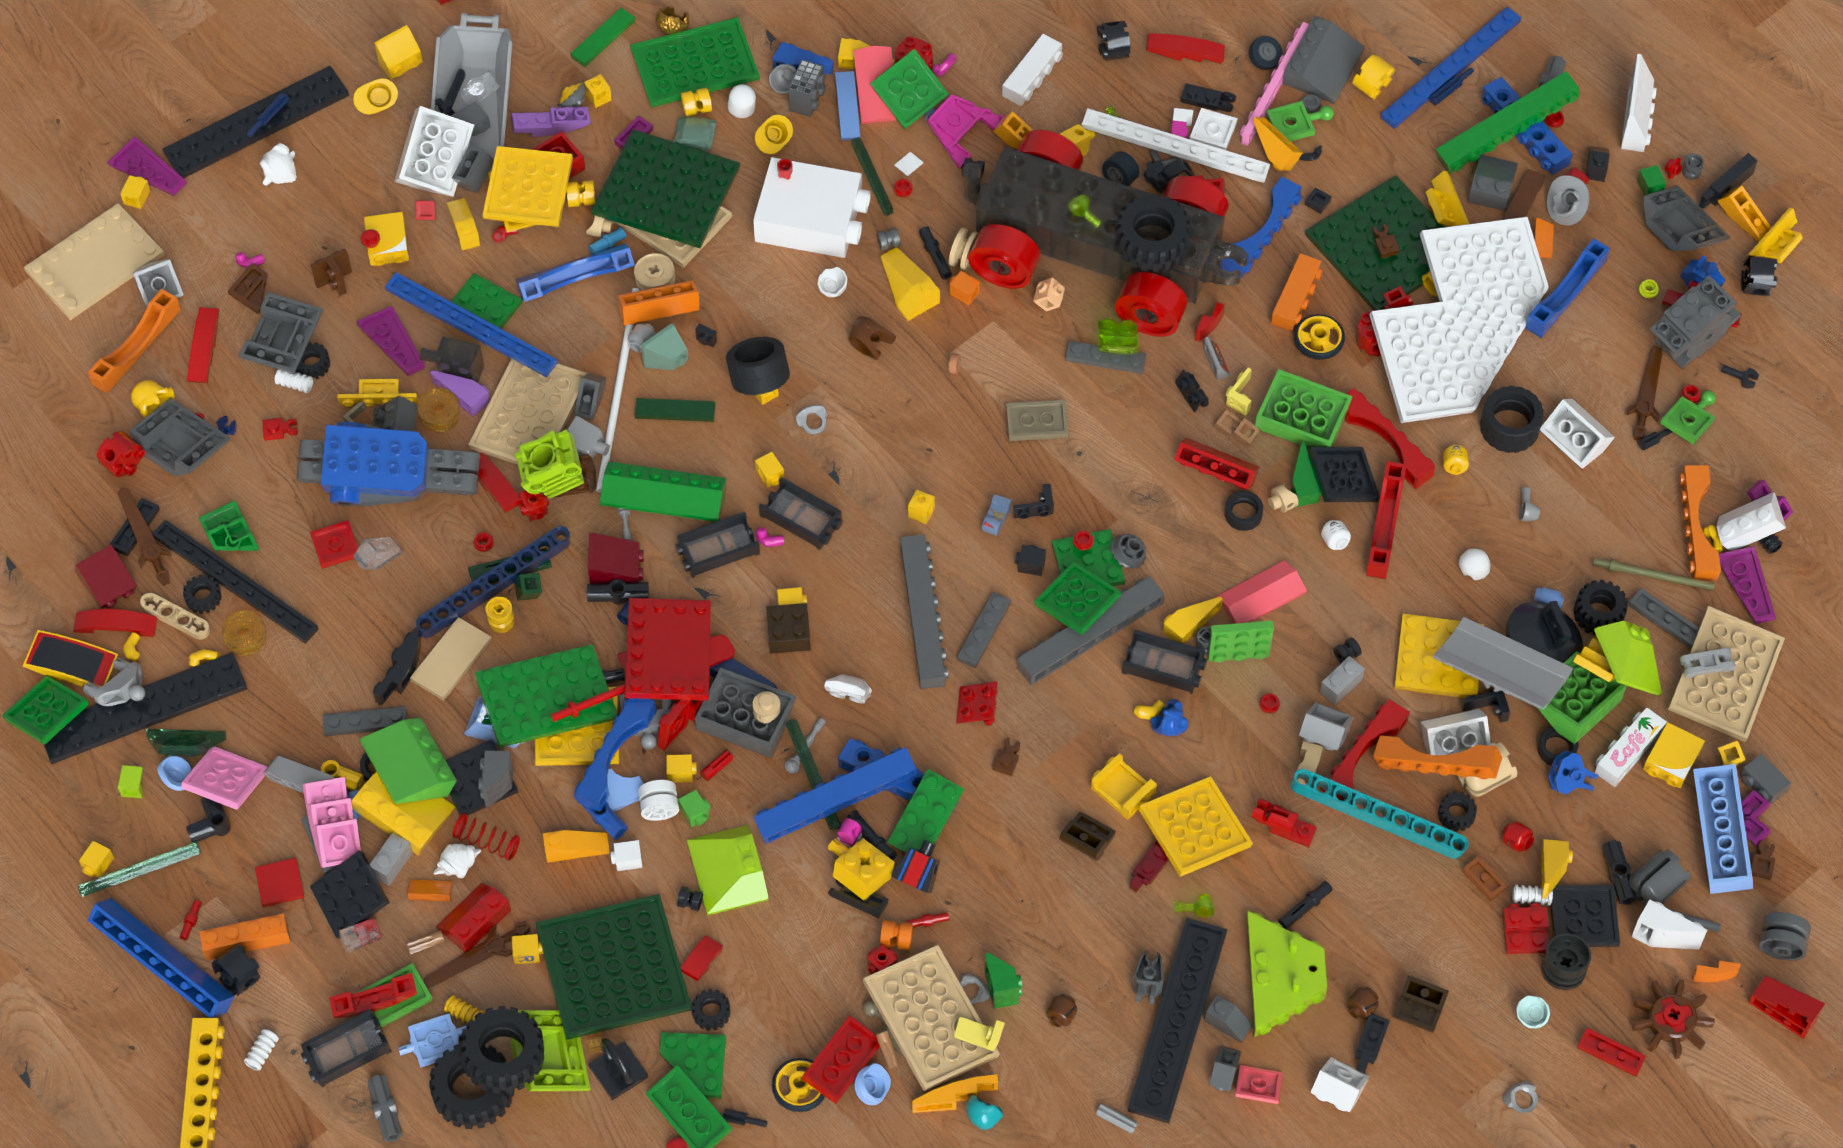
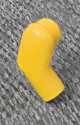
M1157 700L1151 707L1137 705L1134 708V714L1138 718L1150 720L1152 717L1155 718L1164 709L1165 705L1160 700Z

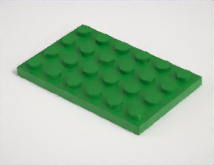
M738 17L630 45L651 108L681 100L682 92L692 91L695 93L696 89L707 87L710 93L760 80L758 69Z
M593 644L474 673L499 748L613 721L618 715L614 702L610 698L579 711V715L576 718L569 715L555 722L551 719L550 715L567 708L568 702L573 701L574 704H577L609 690Z

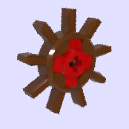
M1680 979L1675 987V994L1665 995L1660 984L1655 980L1651 984V990L1656 1000L1650 1003L1636 997L1633 1006L1648 1012V1019L1635 1021L1632 1025V1030L1651 1029L1655 1037L1650 1041L1648 1047L1650 1052L1654 1051L1660 1041L1663 1040L1672 1043L1674 1058L1679 1059L1682 1053L1680 1042L1686 1039L1701 1050L1706 1042L1694 1032L1695 1026L1712 1028L1715 1023L1714 1018L1697 1016L1696 1008L1705 1003L1707 999L1705 994L1696 997L1693 1001H1689L1682 996L1685 986L1684 980Z

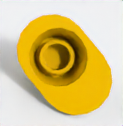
M383 78L362 85L354 93V105L358 111L368 115L385 110L396 102L398 96L397 87L390 80Z
M773 115L768 118L755 133V143L759 150L769 155L780 151L792 137L793 127L791 122L782 115Z

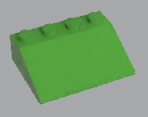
M1278 369L1257 414L1255 426L1263 432L1298 445L1305 442L1306 448L1309 449L1311 447H1333L1353 396Z
M1577 651L1564 662V664L1573 668L1567 681L1544 710L1538 708L1557 733L1574 744L1622 701L1627 686L1618 683L1616 678L1608 682L1573 662L1577 654H1580Z
M422 718L402 720L360 739L363 748L395 804L448 797L457 781Z

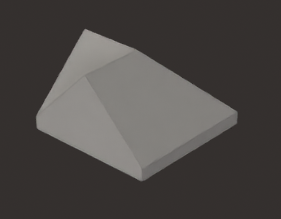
M170 259L149 262L133 272L137 288L146 308L161 289L177 298L184 295Z

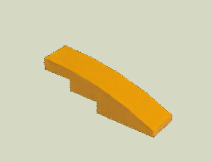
M998 1075L973 1077L934 1089L912 1101L913 1113L956 1110V1101H967L971 1095L977 1096V1092L998 1090Z

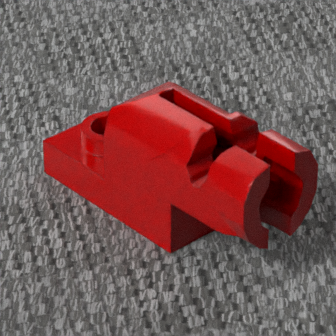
M1258 799L1257 807L1254 808L1252 813L1253 819L1271 827L1270 833L1308 848L1310 847L1317 826L1299 820L1298 813L1285 809L1275 803L1271 804L1267 800Z

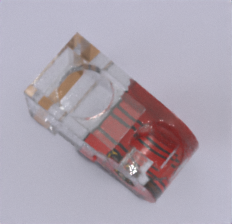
M374 919L339 930V939L347 955L354 953L355 949L377 942L383 936Z

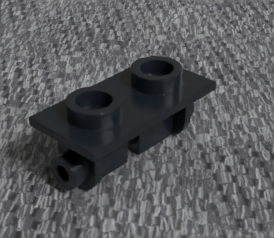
M1182 370L1175 383L1193 412H1196L1199 406L1206 407L1209 404V398L1202 389L1197 390L1200 385L1194 375Z

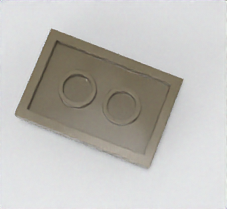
M1066 400L1006 403L1009 441L1069 437Z

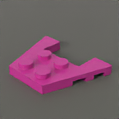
M951 94L930 116L927 123L956 166L961 169L965 158H971L972 154L960 146L958 142L979 120L994 130L1005 116L991 113L992 110L974 106V103Z

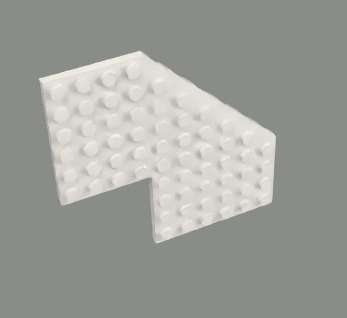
M1528 217L1422 230L1420 237L1440 302L1377 310L1369 314L1401 423L1473 413L1476 410L1480 400L1485 395L1492 380L1497 375L1504 360L1524 330L1528 315L1540 303V300L1549 288Z

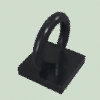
M602 1039L600 1045L604 1055L588 1064L590 1070L612 1101L648 1078L647 1072L625 1041L615 1046L609 1039Z

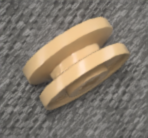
M962 227L951 248L949 256L950 266L956 267L961 260L960 269L963 271L969 270L971 266L968 256L979 234L978 232L974 231L969 237V230Z
M652 253L643 256L635 264V282L640 291L675 284V268L673 262L667 256Z

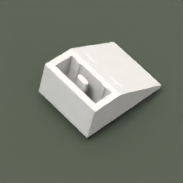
M1649 900L1637 921L1632 937L1650 947L1699 950L1707 929L1700 923L1684 918L1681 913L1665 908L1662 903Z

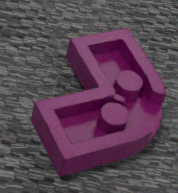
M1753 790L1741 804L1746 838L1757 847L1771 833V830L1757 819L1770 807V803Z

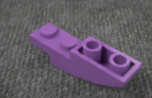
M588 107L550 108L549 112L512 113L511 121L513 133H531V137L556 135L561 131L566 133L590 124Z

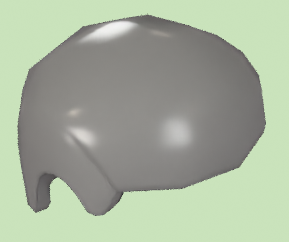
M788 63L775 67L769 75V84L772 89L779 94L788 93V88L797 71L796 68Z

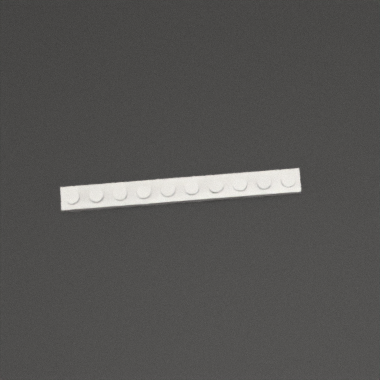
M1088 108L1082 123V127L1262 183L1265 182L1270 166L1266 162Z

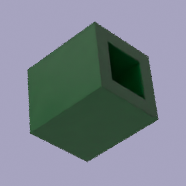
M539 573L522 574L514 581L517 601L537 599L542 593Z

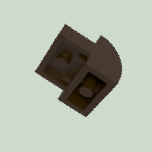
M1080 811L1074 820H1070L1060 834V841L1098 861L1103 856L1105 848L1114 838L1116 831Z
M1408 975L1393 1018L1434 1033L1449 990Z

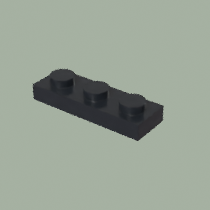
M143 498L137 504L147 526H149L160 511L159 506ZM127 518L109 545H112L115 551L128 557L137 544V540Z

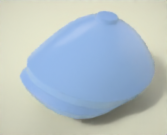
M169 756L157 767L161 780L169 788L177 791L185 790L182 789V781L192 769L184 758Z
M873 1063L870 1066H866L860 1070L854 1083L856 1095L868 1105H877L884 1100L891 1086V1079L881 1065Z

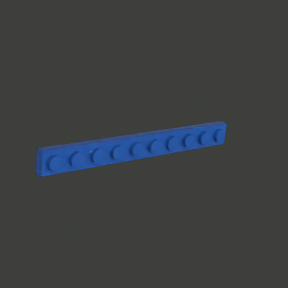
M1507 6L1381 113L1380 118L1393 129L1397 128L1429 100V96L1453 77L1459 75L1520 23L1521 16Z
M397 272L385 286L386 291L546 378L558 364L556 358Z

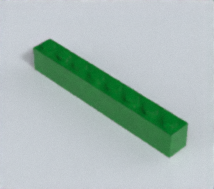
M1567 71L1436 148L1437 158L1449 174L1460 171L1464 165L1469 162H1475L1484 153L1491 152L1501 143L1510 141L1513 136L1525 132L1531 125L1542 122L1551 113H1557L1568 103H1574L1580 97L1578 85Z

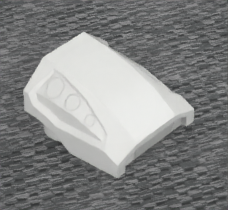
M845 674L827 679L824 685L830 695L842 699L845 696H849V700L864 704L870 698L872 692L864 679Z

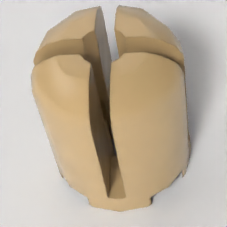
M1495 741L1488 745L1497 746L1502 756L1496 779L1458 776L1462 787L1470 795L1480 797L1517 777L1516 766L1511 767L1507 757L1510 753L1501 742L1496 744Z

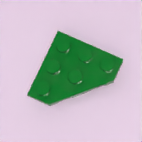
M661 1032L660 1056L673 1068L679 1065L707 1098L722 1099L726 1035Z

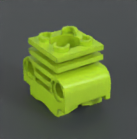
M567 429L559 433L552 430L537 440L520 445V451L514 453L522 479L521 487L531 494L543 492L545 496L547 495L551 499L584 483L575 438Z

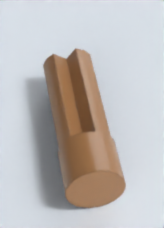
M440 930L406 943L410 954L445 941Z
M888 1030L875 1034L888 1069L899 1066L900 1064Z

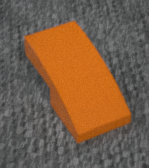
M1719 960L1716 968L1697 965L1693 973V981L1717 982L1731 979L1737 976L1741 964Z

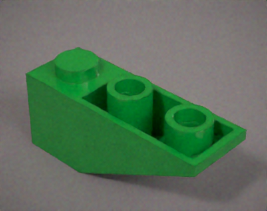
M1305 442L1301 443L1291 486V492L1296 494L1298 498V506L1296 507L1318 503L1322 494L1308 453L1309 449L1306 448Z

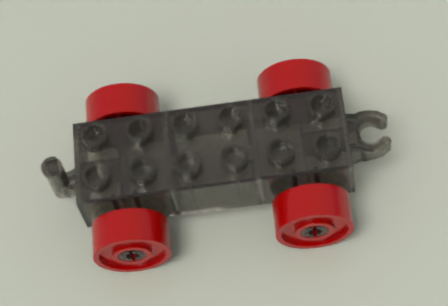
M1032 130L1027 132L1023 136L1017 150L1004 146L988 183H981V168L979 164L972 162L963 167V197L967 202L977 206L976 232L979 233L969 253L968 260L972 269L980 277L994 285L1009 289L1025 287L1030 282L1041 254L1125 281L1115 303V310L1119 318L1138 332L1150 336L1165 337L1177 331L1188 302L1196 304L1204 283L1212 282L1228 286L1240 283L1241 272L1239 270L1225 271L1220 267L1222 260L1227 258L1233 259L1241 267H1245L1248 263V254L1243 248L1231 243L1222 242L1224 219L1229 209V203L1222 191L1205 180L1190 176H1180L1169 181L1162 197H1169L1172 202L1174 200L1180 204V208L1184 207L1187 211V215L1191 220L1190 246L1184 259L1180 260L1176 266L1170 265V269H1159L1158 272H1153L1150 269L1143 271L1140 267L1135 268L1131 266L1130 261L1128 263L1125 262L1115 245L1116 220L1119 212L1123 210V206L1126 203L1131 204V200L1138 197L1140 199L1143 195H1148L1149 197L1153 196V194L1080 171L1083 164V155L1080 149L1066 137L1048 130ZM1156 225L1143 226L1136 231L1140 237L1149 241H1159L1170 236L1166 229Z

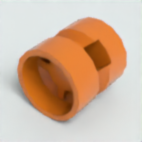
M883 920L880 946L884 944L886 948L891 949L897 946L899 950L910 951L913 924L901 922L897 925L895 921Z

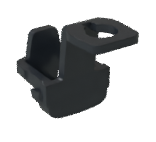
M1184 159L1177 160L1165 167L1161 160L1156 162L1149 161L1146 164L1147 169L1143 173L1146 181L1161 193L1165 191L1171 179L1184 171L1188 176H1195L1189 163Z

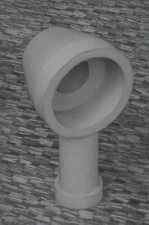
M1523 487L1521 489L1522 505L1519 519L1520 521L1527 522L1538 520L1540 508L1530 503L1531 488Z

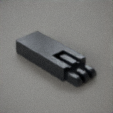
M1746 154L1702 193L1699 206L1704 209L1709 204L1718 205V200L1730 190L1739 187L1754 174L1758 160L1751 154Z

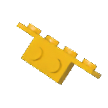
M1443 171L1431 181L1434 189L1430 188L1425 192L1428 197V203L1435 214L1434 218L1438 223L1449 227L1468 225L1469 221L1447 171Z
M1789 208L1748 255L1777 259V263L1783 262L1803 239L1800 232L1791 230L1797 223L1794 208Z
M359 379V394H337L339 404L345 407H352L361 401L367 407L374 404L383 405L397 396L419 404L416 393H399V379Z

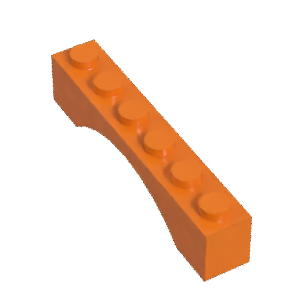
M163 289L149 302L141 321L128 339L115 351L100 358L88 371L93 386L107 394L181 311L177 297Z
M1685 465L1683 472L1679 474V485L1683 486L1681 502L1685 503L1683 520L1687 521L1685 537L1689 539V543H1687V555L1691 557L1689 573H1692L1694 579L1718 580L1721 572L1719 552L1706 539L1699 521V504L1707 494L1711 483L1709 465Z
M1381 735L1373 755L1378 766L1385 770L1400 769L1405 772L1419 771L1425 774L1431 772L1445 776L1451 774L1460 777H1478L1480 779H1496L1502 761V756L1497 746L1475 745L1455 754L1430 755L1412 749L1399 737Z

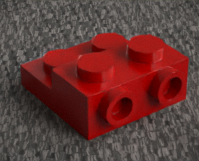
M1533 903L1525 908H1520L1519 904H1511L1504 908L1502 919L1506 954L1545 953L1549 944L1547 907H1541V904Z

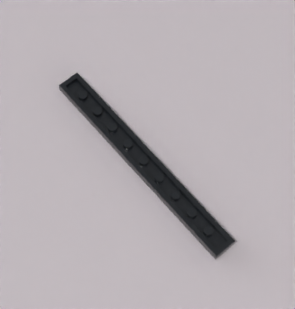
M167 520L152 533L153 537L210 578L213 577L220 585L306 644L319 630L315 623Z

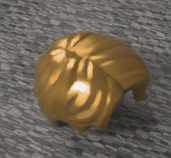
M667 6L664 10L659 8L655 19L658 28L668 35L685 31L690 23L689 13L684 12L683 17L675 13L673 6L671 8Z

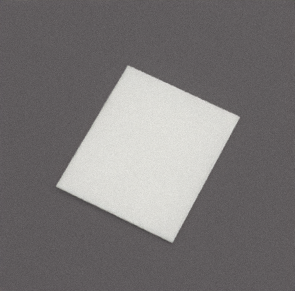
M909 152L894 166L909 176L924 162Z

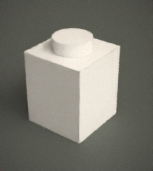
M639 840L614 843L611 860L612 864H616L617 871L642 868Z

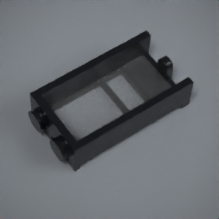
M781 477L779 480V490L776 493L771 491L768 496L769 503L766 506L762 503L760 504V517L772 521L820 550L830 542L833 532L840 529L843 523L842 511Z
M745 512L677 535L678 544H675L678 555H682L684 558L682 561L683 567L686 572H690L692 578L695 575L743 558L760 554L759 542L754 540V533L747 524Z
M1134 630L1132 644L1128 648L1126 661H1123L1122 674L1134 675L1193 694L1194 688H1198L1202 676H1199L1201 670H1205L1208 659L1204 658L1205 650Z
M371 1009L300 1044L303 1049L301 1053L302 1059L311 1068L308 1071L310 1078L322 1088L333 1080L386 1053L392 1052L380 1022Z

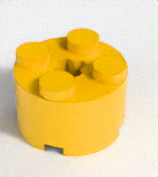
M1377 54L1371 55L1360 68L1362 69L1360 74H1356L1352 84L1375 100L1381 93L1380 89L1383 86L1386 88L1392 81L1391 76L1396 69Z

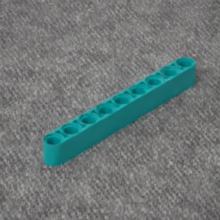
M1299 769L1290 781V788L1297 794L1449 858H1460L1469 846L1467 838L1459 833L1309 770ZM1297 778L1303 779L1305 784H1300ZM1317 786L1322 787L1325 792L1318 791ZM1336 795H1341L1344 801L1339 800ZM1355 803L1362 804L1364 809H1359ZM1375 811L1381 812L1383 817L1377 816ZM1394 819H1399L1402 825L1396 824ZM1414 827L1419 828L1422 831V833H1417L1414 830ZM1434 835L1440 837L1441 842L1436 841ZM1453 844H1458L1461 850L1455 849Z

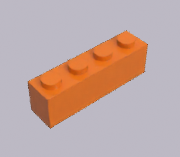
M1299 254L1272 313V325L1294 331L1295 326L1302 320V311H1306L1310 302L1308 299L1309 295L1313 296L1315 292L1316 280L1320 281L1322 277L1321 260Z
M692 280L618 295L619 315L623 324L628 325L698 311L699 291Z
M284 913L199 931L202 951L206 961L217 959L237 944H240L245 952L291 943Z

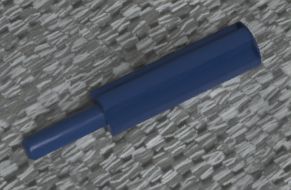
M1469 68L1460 76L1456 75L1429 96L1430 102L1435 106L1462 85L1463 80L1474 72L1473 68Z
M281 92L256 119L257 122L247 132L248 137H251L261 126H265L289 101L286 94Z

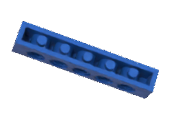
M1500 77L1483 87L1481 98L1483 103L1489 106L1495 114L1521 97ZM1543 121L1535 123L1525 132L1515 135L1518 141L1529 150L1530 154L1541 163L1543 169L1551 175L1570 165L1573 154Z
M850 738L838 757V766L848 772H853L852 770L859 765L866 766L872 763L873 759L880 756L886 757V755L879 749L868 747L860 740L855 741ZM861 758H867L868 760L865 761V762H862V761H860L859 759H861ZM916 768L917 776L886 790L910 801L917 789L914 786L920 784L925 774Z

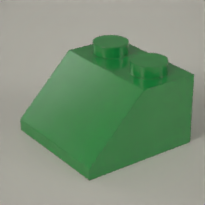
M985 953L984 972L993 1008L997 1009L1019 1004V996H1022L1021 987H1023L1021 975L1016 974L1013 966L990 953Z

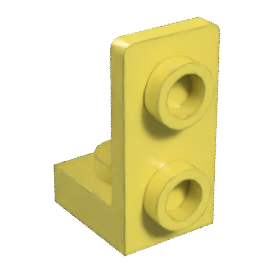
M1249 367L1245 372H1241L1238 375L1236 384L1234 386L1231 385L1225 394L1227 396L1226 405L1245 416L1250 412L1252 400L1246 395L1240 394V392L1251 379L1252 369Z
M960 1017L954 1037L994 1051L999 1043L1005 1023L996 1020L993 1027H988Z

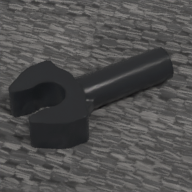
M1723 365L1721 370L1725 374L1740 379L1742 387L1746 389L1754 388L1756 382L1748 378L1758 380L1759 374L1752 368L1742 372Z

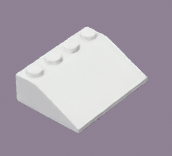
M1637 54L1629 84L1621 149L1644 152L1645 145L1650 143L1651 134H1648V130H1651L1653 122L1650 114L1653 115L1655 103L1651 102L1652 99H1655L1657 88H1653L1654 78L1641 54Z
M419 106L414 111L394 182L411 188L454 197L457 183L452 177L468 148L474 124Z

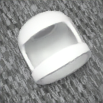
M737 85L730 91L727 103L728 111L738 118L751 116L756 107L755 92L748 85Z

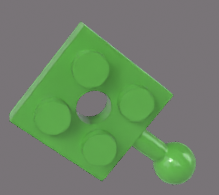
M1302 101L1266 110L1268 121L1290 141L1315 135V129L1311 121L1320 118L1328 121L1334 115V111L1330 106H1323L1319 112L1308 114ZM1292 120L1295 124L1288 125L1286 121Z
M1711 390L1703 391L1700 396V402L1697 405L1682 396L1662 418L1660 424L1694 445L1716 418L1704 410L1706 406L1715 403V393ZM1688 418L1692 422H1686L1684 419Z

